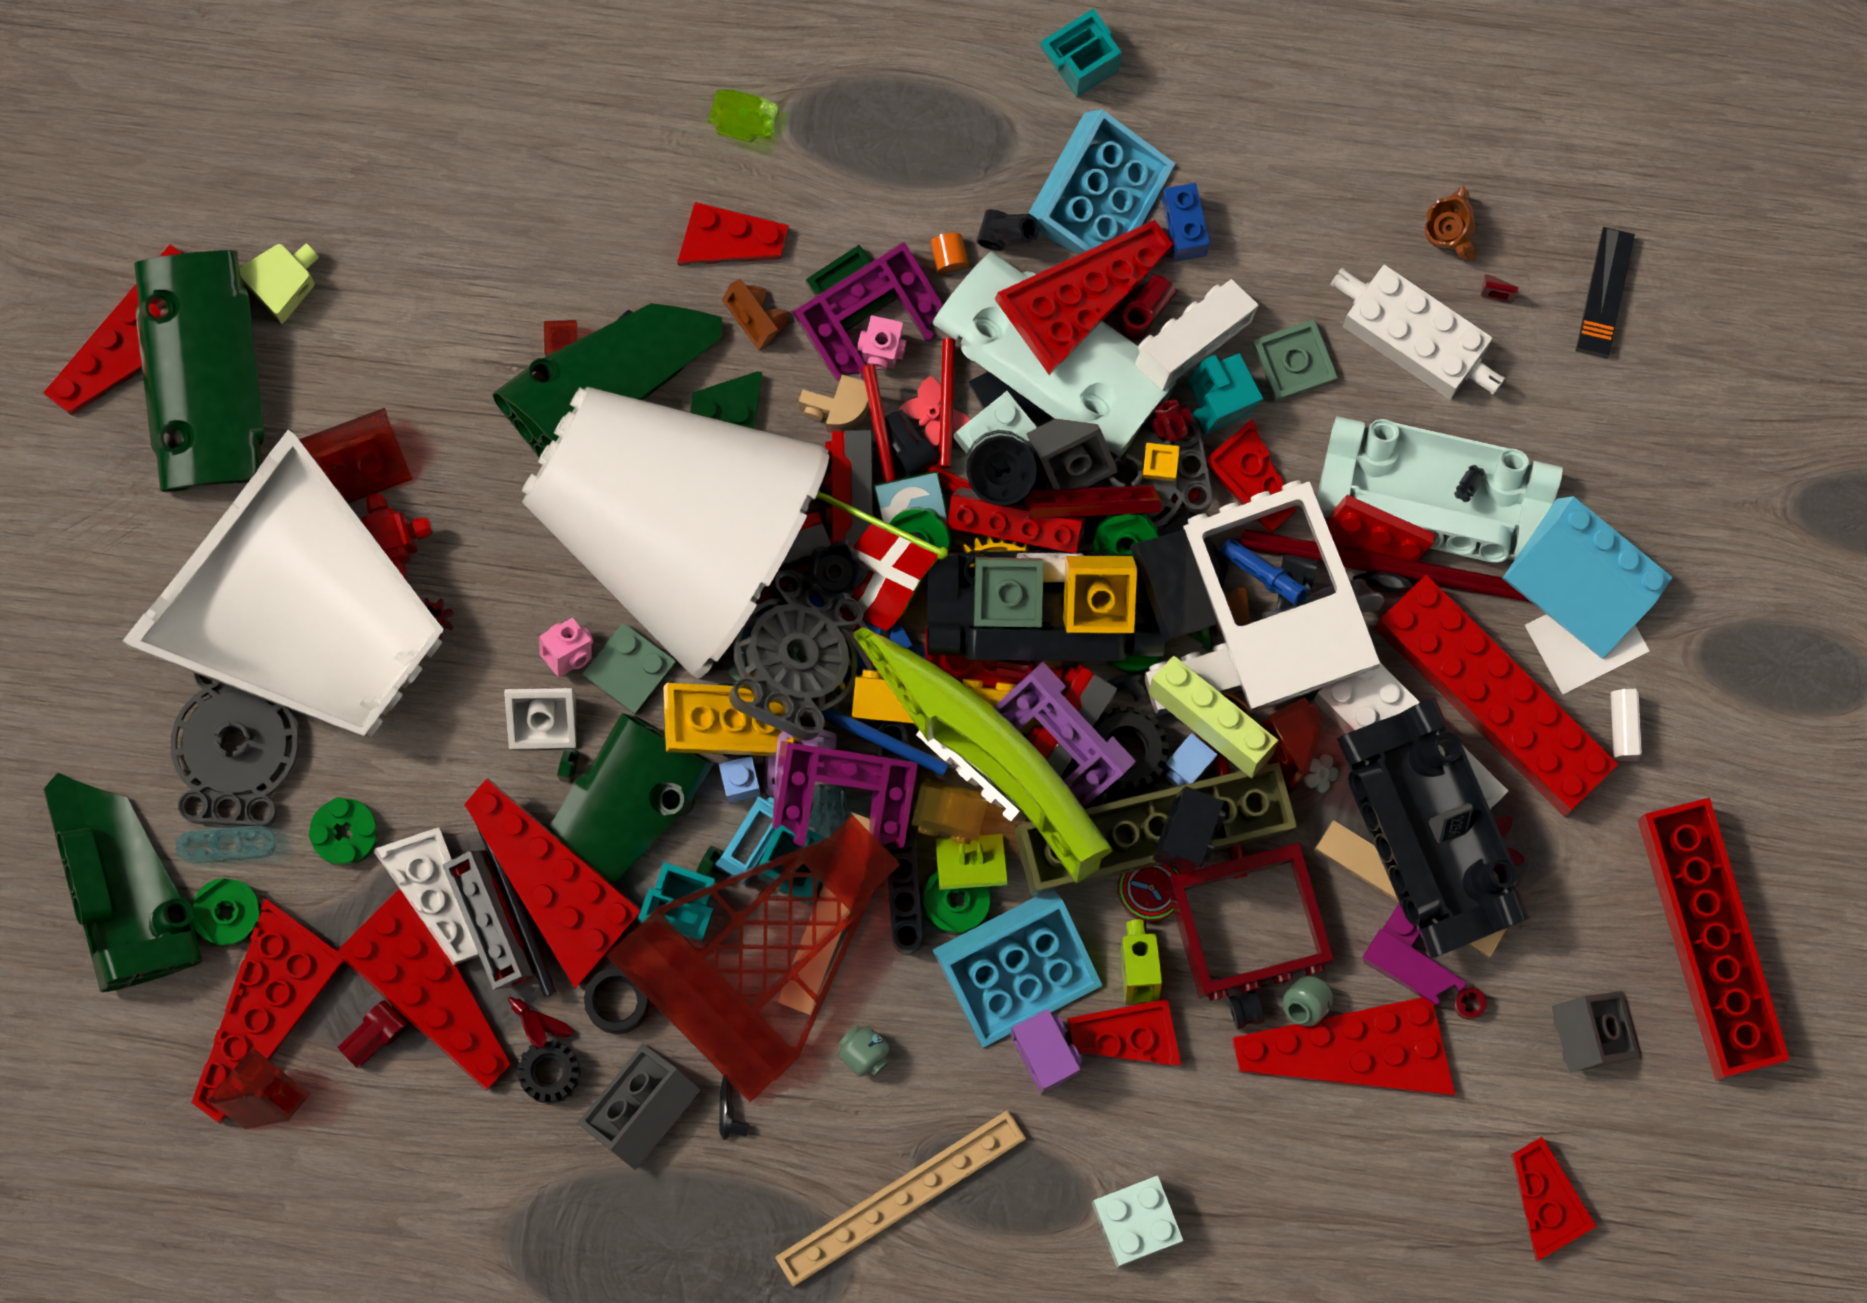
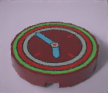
M1161 864L1121 874L1118 879L1117 895L1121 905L1125 908L1124 910L1135 919L1156 923L1174 914L1165 881L1170 876L1181 874V872Z

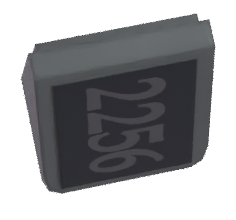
M1463 804L1430 819L1429 825L1439 844L1462 836L1467 832L1473 810L1471 804Z

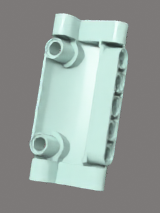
M989 252L952 293L936 315L933 324L956 341L962 338L961 349L967 358L981 365L1053 418L1098 424L1109 450L1121 457L1136 437L1142 425L1155 413V408L1170 397L1177 386V382H1173L1162 391L1135 365L1140 352L1138 346L1103 321L1048 375L995 301L997 292L1036 274L1027 271L1022 273L994 252Z
M1336 416L1326 453L1317 501L1323 516L1328 517L1346 495L1352 496L1434 533V542L1430 549L1498 563L1507 558L1516 559L1553 505L1560 486L1563 467L1534 460L1532 464H1529L1526 454L1517 449H1509L1398 424L1385 419L1375 420L1369 424V427H1366L1365 422ZM1476 465L1478 468H1483L1485 471L1483 481L1480 482V486L1475 494L1470 497L1471 500L1463 502L1461 499H1457L1454 492L1465 472L1469 470V466Z

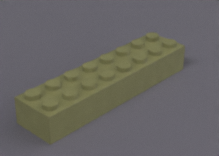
M1280 763L1263 766L1253 778L1240 771L1084 809L1113 852L1101 859L1099 870L1077 884L1032 822L1018 825L1014 832L1031 896L1161 865V863L1152 860L1174 797L1185 786L1224 801L1221 811L1226 812L1223 824L1219 832L1215 831V834L1210 839V843L1214 844L1213 852L1290 833L1297 828Z

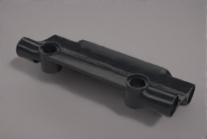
M973 550L968 553H948L945 559H938L926 573L928 655H963L964 658L971 660L1121 661L1127 659V656H1163L1165 641H1163L1138 568L1134 633H1067L1063 621L1065 582H1043L1042 627L974 626L975 575L969 573V566L975 562V557L1016 558L1018 553L1070 552ZM1111 551L1077 552L1082 553L1084 556H1133V554H1116Z

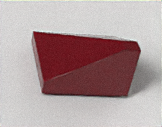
M1485 274L1481 296L1513 302L1519 287Z

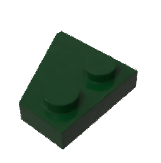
M756 371L693 392L690 413L755 429L762 372Z

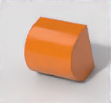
M951 232L942 234L930 241L937 275L969 268L961 233Z

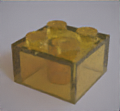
M926 778L920 788L912 825L919 826L918 832L927 835L938 836V832L951 834V840L955 842L971 844V840L978 841L982 833L989 801L981 795L982 792Z

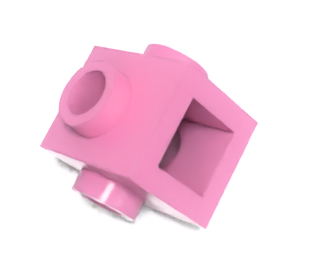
M871 315L867 332L861 331L857 350L862 351L863 362H866L867 365L874 363L877 370H886L887 367L894 369L896 360H903L907 343L906 340H902L903 322Z
M573 617L563 623L553 625L547 632L539 636L540 656L558 678L573 669L582 668L592 659L591 644H593V638L588 629L584 626L580 627Z

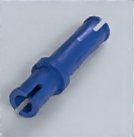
M1234 538L1228 539L1223 544L1220 551L1221 556L1266 585L1265 587L1268 591L1282 595L1295 606L1304 603L1308 597L1309 589L1288 576V572L1281 567L1276 568Z

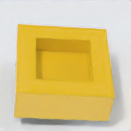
M1146 443L1143 478L1176 482L1179 446Z

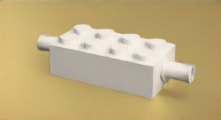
M1383 265L1373 280L1366 284L1351 275L1343 267L1339 270V274H1336L1330 285L1354 300V306L1347 314L1342 326L1343 328L1449 400L1452 399L1464 380L1468 379L1489 391L1490 394H1495L1505 377L1500 376L1481 363V357L1492 340L1491 336L1386 265Z

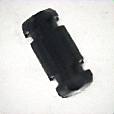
M1476 465L1469 466V470L1465 472L1454 492L1457 499H1461L1463 502L1471 500L1470 497L1475 494L1480 486V482L1483 481L1484 469L1478 468Z

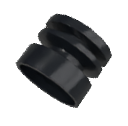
M993 430L977 438L967 452L965 468L970 487L979 498L990 504L1005 506L1016 503L1029 494L1036 481L1037 465L1032 449L1023 437L1012 431ZM1001 457L1005 458L1006 465L1009 468L996 473L992 462H999Z

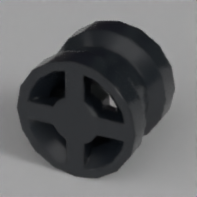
M1255 990L1248 992L1244 997H1228L1230 1012L1237 1030L1243 1029L1249 1023H1255L1256 1025L1264 1023L1261 1004Z

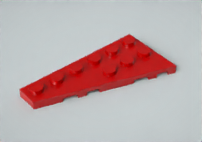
M1153 220L997 292L995 301L1048 375H1050L1170 252L1173 243L1157 221Z
M169 244L159 257L183 253ZM136 284L43 392L48 399L69 415H73L105 395V391L119 382L123 381L124 383L132 378L135 372L142 369L135 315L139 304ZM149 304L150 313L160 318L159 308L154 304Z
M487 778L464 806L576 989L640 914L641 908Z
M399 888L337 950L336 954L481 1088L487 1091L511 1064L456 965H453Z
M266 898L263 901L257 925L253 929L246 956L240 965L226 1004L223 1020L213 1040L214 1045L209 1059L204 1065L191 1102L219 1124L223 1122L345 963L336 954V950Z
M1422 997L1322 1018L1314 1026L1305 1027L1293 1024L1232 1037L1238 1070L1241 1073L1284 1076L1312 1081L1319 1080L1339 1084L1455 1096L1434 1005Z

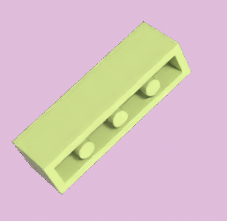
M1173 656L1152 678L1148 694L1249 777L1253 778L1273 756L1278 739L1177 657Z

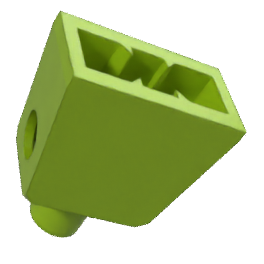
M1145 920L1128 921L1126 923L1127 936L1122 937L1120 949L1125 1005L1158 1001L1162 979L1156 934H1147Z

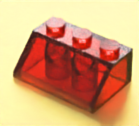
M385 408L299 439L347 504L412 480Z
M1305 697L1269 715L1262 725L1265 730L1278 739L1274 754L1267 763L1268 765L1280 763L1288 795L1293 793L1309 772L1322 728L1320 724L1322 719L1318 709L1314 704L1309 705Z

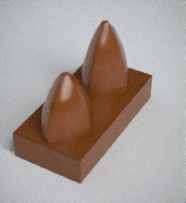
M739 279L729 285L722 301L758 351L769 346L774 336L782 331L789 320L790 311L782 309L763 310L761 305L766 297V288L756 285H745Z

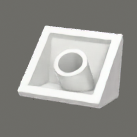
M572 688L505 689L509 749L576 748L577 698Z

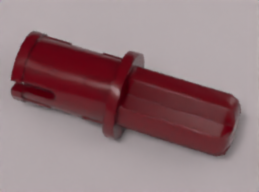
M999 660L996 667V678L1020 683L1037 665H1035L1034 661L1026 664ZM1049 668L1063 681L1064 669Z

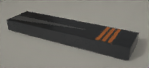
M1607 227L1602 228L1575 351L1608 358L1635 234Z

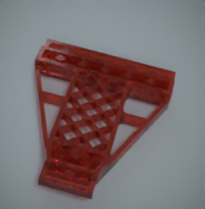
M852 814L829 837L815 841L656 907L607 954V957L721 1074L751 1102L800 1057L808 1035L876 887L900 863ZM804 863L812 872L794 871ZM780 864L784 866V869L742 910H734L717 892L722 888ZM789 877L788 896H770ZM793 877H813V896H792ZM817 878L836 897L817 896ZM711 894L731 915V920L704 947L696 948L664 914L678 906ZM768 901H788V920H768ZM792 901H812V920H792ZM817 901L837 902L836 921H816ZM764 902V920H745ZM841 902L849 909L842 917ZM743 925H763V944H743ZM768 925H788L787 944H767ZM792 925L812 926V945L792 944ZM739 926V944H720ZM816 926H832L816 941ZM845 929L844 939L820 992L816 994L799 977L798 973L831 940ZM715 949L713 966L706 957ZM718 949H739V968H718ZM743 949H763V968H742ZM767 949H786L787 969L767 968ZM791 950H807L791 966ZM721 973H738V990ZM742 973H762V992H742ZM767 974H782L766 990ZM790 980L796 981L815 1001L795 1045H791L759 1012ZM746 998L758 999L753 1004H751Z

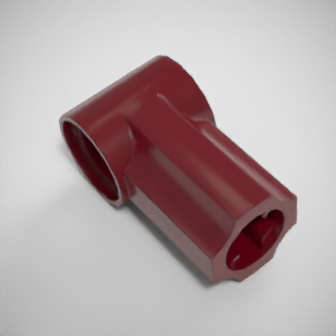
M1154 274L1135 300L1126 306L1122 316L1121 330L1127 338L1140 340L1148 334L1151 325L1177 293V290L1170 281L1163 276ZM1138 316L1145 323L1134 325L1129 321V318Z
M383 1000L364 1016L363 1023L337 1048L359 1069L383 1045L386 1046L395 1041L406 1030L408 1023L386 1000Z

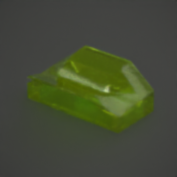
M732 89L716 90L708 124L715 126L717 134L750 143L760 137L771 140L779 113V106L763 97Z

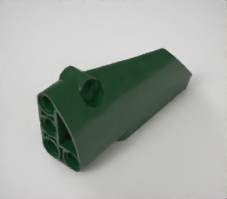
M650 303L544 358L534 360L528 368L493 392V399L498 408L540 458L545 447L550 445L552 440L557 441L559 436L554 434V431L562 417L566 416L569 411L572 413L575 407L571 406L570 403L579 387L584 390L586 387L643 401L675 377L686 364L722 338V317L687 308ZM533 372L544 374L547 382L537 381L533 376Z
M621 713L589 771L584 772L576 780L548 830L615 886L679 816H685L693 810L695 805L694 796L714 764L699 753L666 752L665 732L637 716ZM675 792H678L680 804L677 808L673 809L670 799ZM521 900L527 917H532L529 911L527 910L526 906L524 905L523 901Z
M57 772L43 790L74 912L79 925L84 927L100 992H111L143 984L200 964L202 957L191 920L193 917L192 906L188 901L180 898L129 799L122 795L89 786ZM167 911H178L182 916V922H172L167 916Z

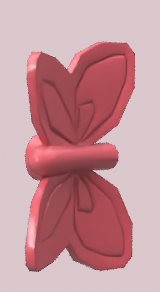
M929 376L922 381L918 389V397L905 402L900 406L899 410L902 409L910 419H920L919 426H926V440L932 448H935L939 445L941 387L934 377ZM953 409V433H955L969 422L970 419L966 414Z

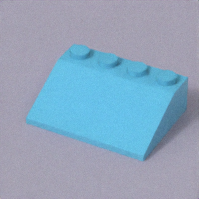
M1103 109L1085 112L1028 213L1037 218V225L1040 229L1039 233L1078 255L1140 227L1176 163Z
M1573 496L1555 500L1502 579L1600 658H1605L1656 603L1672 579V576Z
M1055 891L1042 893L932 950L982 1048L1009 1035L1013 1026L1046 1009H1049L1051 1013L1103 986L1063 900Z

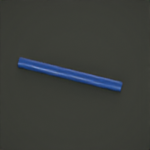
M833 708L823 713L826 721L912 762H916L939 775L944 776L948 768V763Z

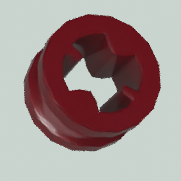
M1465 988L1458 993L1454 1000L1455 1011L1463 1019H1476L1486 1009V998L1476 988ZM1469 995L1476 997L1474 1003L1479 1005L1478 1010L1476 1011L1473 1008L1471 1013L1465 1011L1466 1005L1461 1002L1463 996L1465 999L1469 998Z

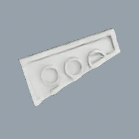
M919 730L916 735L950 765L954 762L958 766L956 769L958 774L972 785L983 787L981 791L983 797L991 804H995L1000 808H1007L1003 815L1011 822H1024L1027 816L995 783L964 758L935 739L927 742Z
M438 827L375 848L374 853L452 964L456 965L479 957L442 866L452 859L440 828Z

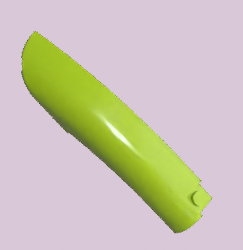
M862 627L854 632V638L927 742L935 739L964 758L1015 802L1042 834L1076 884L1099 870L1101 859L1113 852L1112 848L1058 773L1018 729L974 691L930 661L867 628Z

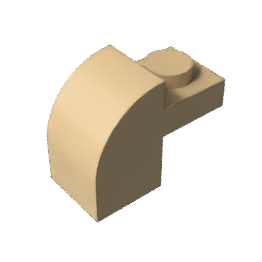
M845 375L841 376L834 399L802 389L798 401L799 411H803L804 416L817 421H821L822 418L827 419L826 430L829 433H832V431L845 432L856 428L864 420L869 409L865 382Z

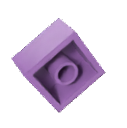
M1049 1009L1013 1026L1010 1032V1036L1041 1096L1078 1077L1080 1063L1083 1062L1074 1044L1067 1045L1064 1039L1065 1032L1067 1031L1058 1014L1052 1016Z

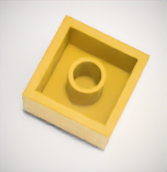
M1066 556L1063 621L1067 633H1134L1137 567L1133 556Z

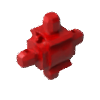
M380 493L369 495L366 499L369 515L362 518L363 525L406 580L407 574L404 563L411 560L409 553H416L418 551L414 538L421 540L430 536L433 533L429 518L421 517L412 519V523H410L409 519L405 518L402 512L397 513L393 508L389 509L385 498Z

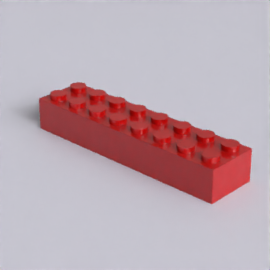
M1427 575L1377 622L1375 629L1564 817L1618 765Z
M1710 797L1644 814L1637 822L1715 1081L1780 1065L1789 1061V1055Z

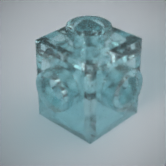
M825 784L815 785L807 829L822 836L834 835V830L845 828L847 824L846 787Z

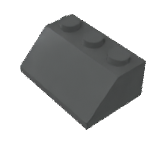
M642 1044L577 1124L627 1165L636 1170L649 1156V1153L661 1138L671 1129V1126L683 1111L690 1106L701 1089L677 1068Z

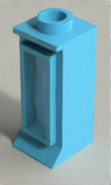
M759 796L757 797L753 807L716 863L718 871L722 873L726 871L739 879L740 884L745 887L756 872L776 830L772 827L774 798L769 796L766 800Z

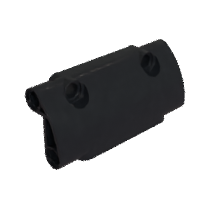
M1435 697L1418 703L1399 714L1337 738L1350 769L1348 782L1403 913L1410 924L1417 926L1431 959L1531 918L1519 890H1516L1515 887L1517 869L1513 864L1473 772L1462 742L1456 734L1447 730L1446 721ZM1438 745L1443 748L1445 756L1440 753ZM1463 804H1471L1473 810L1467 832L1462 836L1439 844L1429 825L1430 819ZM1493 870L1497 873L1499 882L1493 877Z

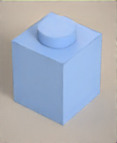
M1191 733L1166 762L1164 770L1167 774L1165 776L1176 787L1195 783L1211 766L1217 754Z
M752 756L719 764L728 803L761 796Z

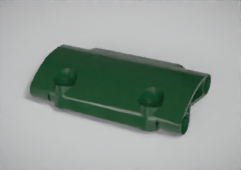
M235 250L192 252L135 262L134 268L139 302L135 315L139 336L150 445L157 457L160 491L176 492L201 485L248 483L262 464L260 445H262L264 440V425L249 297L246 288L241 286L238 252ZM149 304H154L159 308L160 318L150 313ZM165 433L172 435L174 438V448L166 445L164 441Z

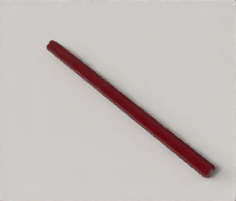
M1244 529L1241 534L1240 543L1247 549L1284 556V553L1317 559V562L1324 563L1317 543L1314 541ZM1336 546L1342 564L1346 568L1367 572H1391L1405 578H1413L1416 581H1420L1427 575L1436 585L1532 603L1503 580V577Z

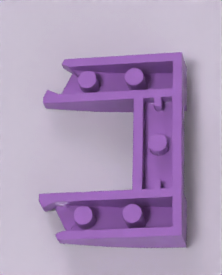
M1042 662L994 705L993 708L1018 730L1035 716L1076 760L1079 766L1064 778L1063 781L1084 808L1119 779L1136 761L1113 736L1106 742L1060 693L1066 686Z

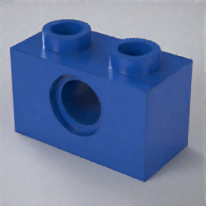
M1196 183L1164 188L1162 205L1169 237L1173 243L1172 250L1175 262L1207 256L1210 242Z

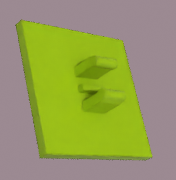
M1003 834L935 838L940 890L1007 885Z

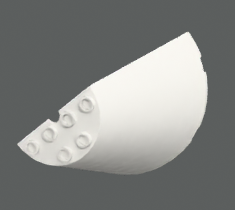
M579 387L570 403L571 406L575 407L572 413L569 411L566 416L562 417L554 431V434L559 436L557 441L552 440L550 445L545 447L538 460V463L542 464L537 476L531 473L521 490L526 493L522 503L691 675L699 679L710 670L713 660L718 661L736 638L756 608L757 604L755 602L759 599L764 586L768 587L784 561L807 517L804 512L807 511L811 499H815L829 461L828 450L819 445L590 387H586L585 390Z
M287 430L226 513L149 610L141 616L122 643L128 648L362 737L365 734L371 737L383 722L378 718L381 713L386 715L402 697L403 694L398 691L399 688L405 689L415 680L423 669L418 665L425 654L431 658L442 644L438 637L443 632V628L296 435Z

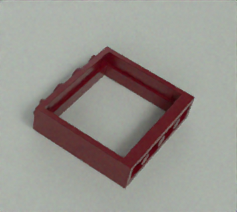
M1300 843L1196 869L1191 874L1181 873L1173 875L1165 881L1199 999L1208 996L1210 1001L1220 1000L1229 997L1228 991L1241 988L1242 993L1262 988L1260 982L1273 979L1274 984L1284 983L1294 979L1293 973L1304 970L1307 976L1314 975L1318 972L1326 971L1325 965L1334 960ZM1291 863L1317 954L1211 982L1185 890Z

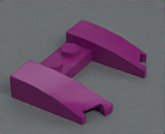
M905 242L894 246L873 259L869 264L791 311L836 381H840V373L860 372L861 379H864L861 366L865 365L839 321L891 289L924 340L928 341L934 335L933 332L928 330V327L937 312L943 307V304Z
M781 741L774 792L772 827L778 829L780 825H783L796 835L793 840L795 844L805 846L815 781L873 790L867 856H879L878 847L893 841L896 842L898 848H902L905 845L918 763Z
M1398 903L1383 929H1379L1364 953L1363 962L1438 1006L1440 1004L1437 997L1438 994L1453 985L1458 992H1461L1465 989L1467 983L1413 949L1421 935L1417 926H1413L1406 919L1400 903Z

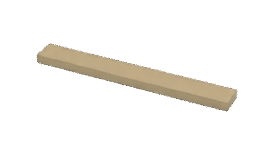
M1006 1110L780 1253L775 1258L792 1286L795 1287L1022 1143L1026 1138L1009 1111Z

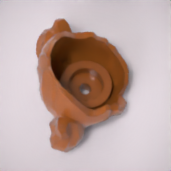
M1461 186L1450 197L1441 198L1429 207L1426 214L1428 221L1425 223V235L1434 247L1455 249L1460 260L1474 261L1477 251L1471 238L1476 231L1475 213L1470 204L1469 192L1466 191L1464 186ZM1448 227H1452L1451 231H1447L1446 229Z

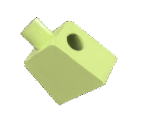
M307 243L293 255L282 244H277L239 267L241 282L283 324L314 287L315 283L306 269L318 260L319 257Z

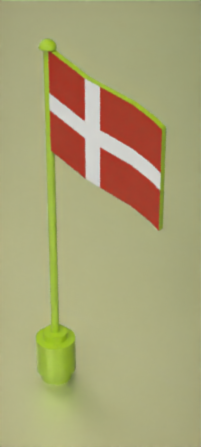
M818 491L817 498L871 523L853 546L856 558L868 566L869 572L865 579L855 588L851 598L858 601L864 611L862 620L888 631L905 613L922 578L938 559H945L947 557L948 550L946 547L940 549ZM840 608V609H842V610H844V611H846V612H848V613L854 615V614L852 613V611H850L849 609H847V608Z

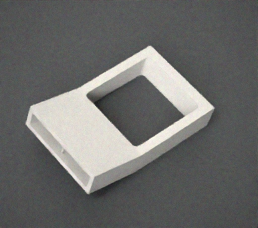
M1300 480L1287 483L1282 486L1283 491L1272 495H1270L1269 491L1256 494L1250 498V503L1241 506L1238 505V502L1225 505L1219 509V514L1207 517L1206 513L1188 519L1189 524L1183 526L1251 713L1378 669L1380 665L1352 586L1310 481L1303 484ZM1298 505L1302 507L1336 593L1251 624L1237 626L1233 620L1203 539L1292 506Z

